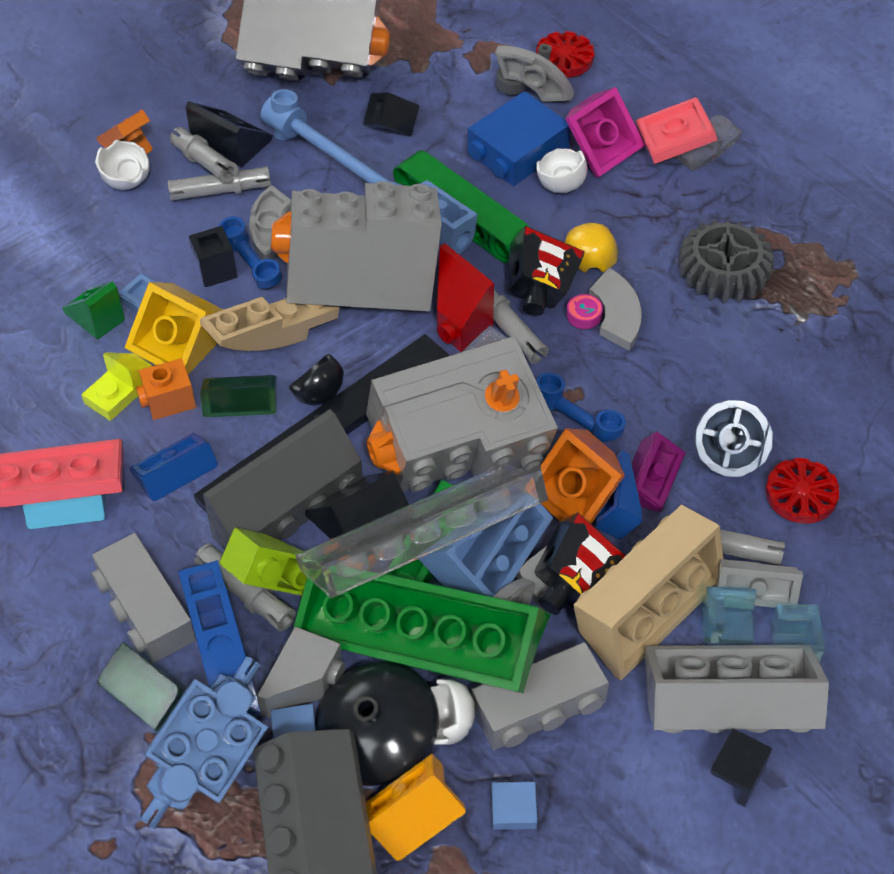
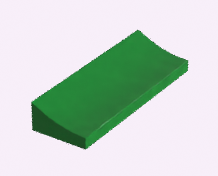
M312 558L293 629L297 627L340 644L342 651L523 694L537 647L551 614L531 605Z

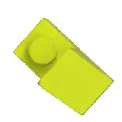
M104 353L103 357L107 372L81 394L85 405L109 421L115 418L138 397L135 387L142 385L138 370L153 366L134 353Z

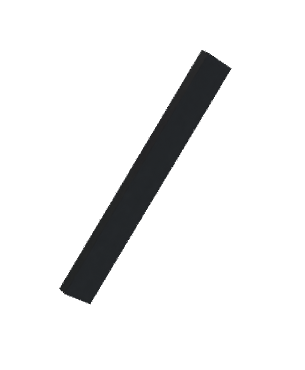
M424 334L194 494L195 502L207 513L203 496L205 492L329 409L335 413L345 433L348 435L368 421L366 412L371 381L373 379L445 358L449 354Z

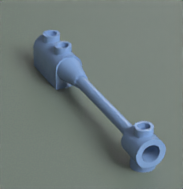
M287 89L277 90L264 103L261 110V119L274 129V137L278 140H289L299 134L368 183L375 184L376 182L386 181L394 185H401L389 181L306 124L307 113L297 105L298 97L293 91ZM430 181L422 182L421 184L437 188L442 224L439 248L442 244L446 243L458 254H461L468 248L474 238L477 213Z

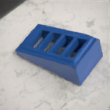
M624 450L619 452L616 457L625 476L596 517V528L617 539L624 538L642 522V510L630 455Z

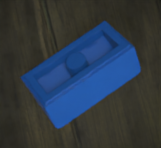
M192 433L134 464L129 469L151 500L157 501L215 469L218 466V462L209 442L196 433Z

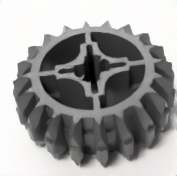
M728 218L724 223H718L713 219L710 225L700 223L697 230H690L687 238H684L681 244L678 263L681 278L686 279L687 288L696 287L697 296L706 293L710 301L717 297L722 298L725 304L729 298H733L739 303L743 296L752 299L756 292H762L768 280L771 279L774 254L772 253L771 243L765 240V234H756L754 226L745 228L742 225V221L738 224H731Z

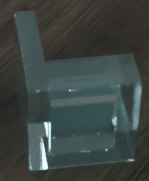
M707 587L702 606L704 643L746 645L753 643L752 612L756 601V589Z
M818 604L777 605L771 622L773 645H810L820 663L825 650Z

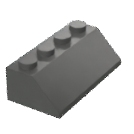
M329 409L203 494L212 538L224 551L234 527L267 534L278 540L291 537L301 525L309 521L305 516V510L363 478L361 459L333 411Z
M339 729L287 732L256 746L253 753L268 873L377 874L354 731Z

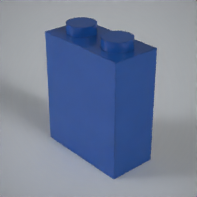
M524 91L468 128L467 152L474 160L480 161L492 170L497 177L515 186L537 171L536 163L545 154L555 149H569L571 129L565 119Z

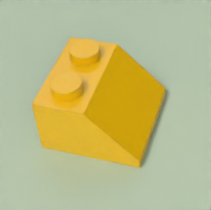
M149 282L124 348L155 365L182 358L187 374H189L217 344L200 324V318L223 309L174 283Z

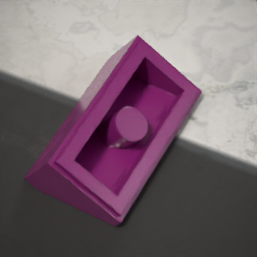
M658 431L641 441L631 463L641 507L656 512L662 511L686 453Z

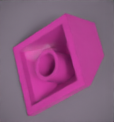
M616 87L593 94L573 107L565 118L595 178L600 177L645 146Z

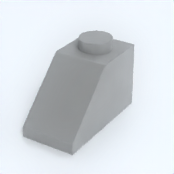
M295 627L257 695L261 715L270 718V710L307 705L321 700L331 685L335 684L344 673L345 662L342 661L340 644Z

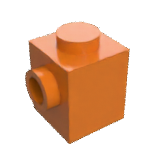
M182 358L138 370L142 385L135 387L141 408L149 406L153 420L196 408L192 385Z

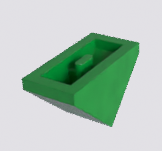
M113 281L88 288L62 307L67 316L97 340L125 320L117 286Z

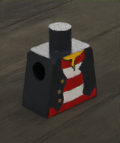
M524 226L510 243L508 289L510 292L525 298L524 312L532 316H540L544 313L545 307L554 308L569 291L585 251L528 226Z
M579 512L562 519L558 523L535 568V575L548 586L538 602L544 610L553 615H558L566 603L574 609V604L580 595L590 590L604 577L611 566L617 565L626 556Z

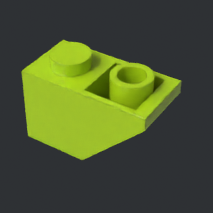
M234 527L219 564L243 584L302 596L312 558H319L267 534Z

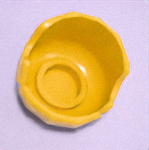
M585 223L571 229L567 233L564 242L585 251L578 268L582 272L586 273L588 269L594 267L600 269L601 272H605L617 262L619 253L617 243L606 226L598 223Z

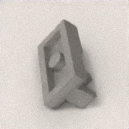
M720 559L715 588V601L797 610L803 572L799 571L797 567Z

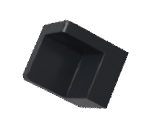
M389 92L371 93L363 125L373 129H390L405 136H411L420 105Z
M222 226L189 235L190 246L199 264L202 282L205 287L238 278L233 249Z
M732 728L712 765L711 774L740 789L741 792L737 803L745 807L767 766L773 748Z

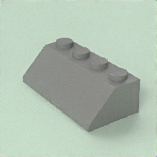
M810 645L645 646L648 710L654 730H662L667 733H680L684 730H705L711 733H721L727 729L734 728L763 733L769 729H789L794 732L803 733L811 729H825L829 681Z

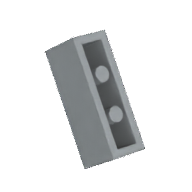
M136 533L92 554L96 570L91 572L92 578L101 594L108 591L113 600L109 602V605L119 623L124 621L128 623L131 630L127 632V635L138 654L145 651L151 663L154 664L196 641L189 616Z
M586 642L533 663L523 694L483 684L471 689V696L475 702V717L492 750H496L503 746L507 748L517 746L528 735L542 729L544 731L554 730L560 727L566 719L577 714L588 715L597 711L606 702L609 682Z

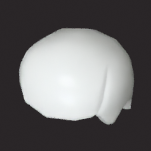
M114 140L109 147H100L97 151L95 164L102 180L113 189L129 190L137 187L147 178L150 162L145 150L136 143Z
M555 149L545 154L536 163L537 176L544 188L553 193H569L577 190L583 184L587 175V163L582 151Z
M438 679L437 684L439 685L430 687L437 700L440 720L434 745L455 744L468 734L473 725L475 702L467 686L453 679Z

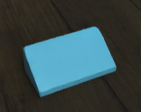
M105 494L23 505L26 525L29 529L102 521L105 519L106 514Z

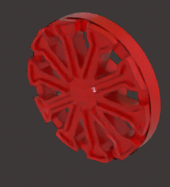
M557 31L547 34L546 38L543 37L539 40L536 47V54H538L541 44L550 45V62L559 68L566 77H575L585 73L594 62V46L590 44L588 38L583 35L578 36L575 32L564 31V33H559Z
M798 457L790 461L784 460L775 466L768 476L765 494L772 509L781 517L796 523L811 524L822 521L833 513L839 500V484L835 475L831 474L825 465L817 461L814 463L809 461V459ZM792 469H797V475ZM806 470L812 471L809 476H806ZM820 476L823 478V480L816 481ZM774 486H777V487H780V488H782V489L776 490V489H774L773 487H774ZM780 499H787L785 503L781 504L778 501ZM820 500L828 502L829 505H824ZM812 506L817 513H812L809 507ZM793 507L800 508L798 513L792 512Z

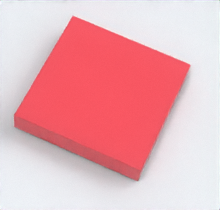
M697 97L635 120L654 164L718 141L716 132Z

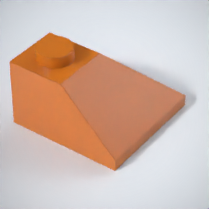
M566 428L524 490H530L543 507L559 521L579 512L592 524L625 474L615 453L592 433L584 429Z

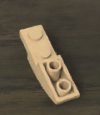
M259 297L200 318V324L221 347L241 351H261L276 349L307 340L309 329L337 319L340 307L286 303V298L269 304L263 297Z

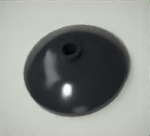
M373 662L348 671L327 690L317 709L315 729L316 731L339 729L354 731L362 784L365 786L384 785L394 782L427 757L438 734L439 708L433 691L417 672L398 663ZM374 707L371 715L367 717L362 716L365 709Z

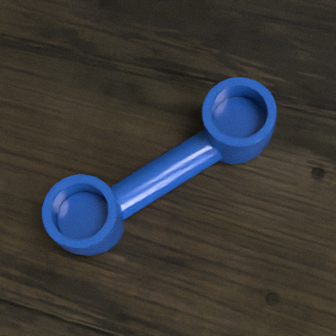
M236 216L223 219L218 227H223L233 252H238L252 269L256 286L259 289H267L278 284L282 279L279 264L272 259L261 260L249 245V235L244 221Z
M546 372L536 378V382L549 410H558L593 432L592 434L601 442L615 440L624 433L626 420L618 411L603 410L595 417L563 397L565 381L560 375Z

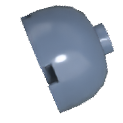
M725 400L712 405L700 416L695 427L694 445L699 458L710 470L723 476L741 477L747 475L766 462L772 449L773 431L770 424H768L767 418L758 407L745 401Z

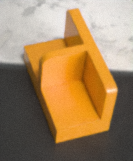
M433 753L366 802L371 834L396 861L405 858L465 814L464 803L445 784L443 765Z

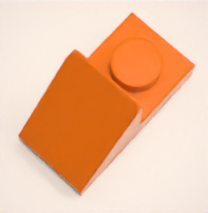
M143 109L96 137L98 142L105 148L112 145L114 140H120L121 142L136 143L145 150L146 154L152 151V146L141 129V126L150 121Z

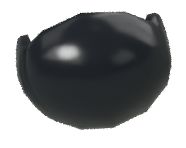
M327 354L289 386V389L303 404L310 406L324 404L334 398L341 388L344 377L343 368L332 355Z

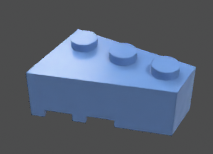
M530 490L499 495L415 556L444 587L493 597L499 590L513 581L553 517Z

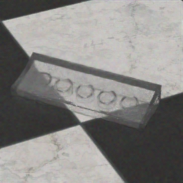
M507 462L295 555L299 569L330 598L338 596L547 501L548 496L541 466L539 464L524 469L515 467Z

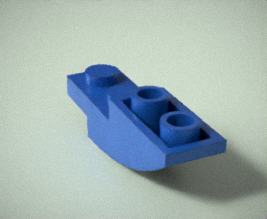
M218 560L178 571L209 688L220 674L233 677L245 659L244 649ZM251 679L247 687L256 697L255 689ZM257 697L247 711L252 717L261 715Z

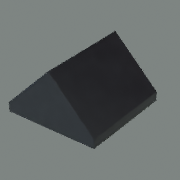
M190 101L186 104L185 108L190 133L204 138L208 146L241 168L272 140V134L223 109Z
M394 471L365 476L305 510V516L355 563L406 533L415 518Z

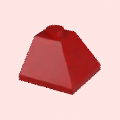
M444 243L439 248L437 332L445 343H451L456 349L463 352L493 331L494 282Z

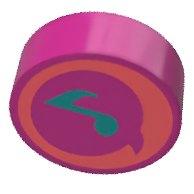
M579 294L572 297L567 304L566 317L568 322L579 329H590L597 326L602 319V303L598 298L589 294Z

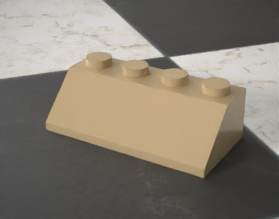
M681 504L670 516L664 517L658 527L644 540L637 542L631 552L617 565L611 566L604 577L590 590L583 592L574 604L579 632L611 673L620 681L645 658V646H657L715 590L720 559H723L720 525Z

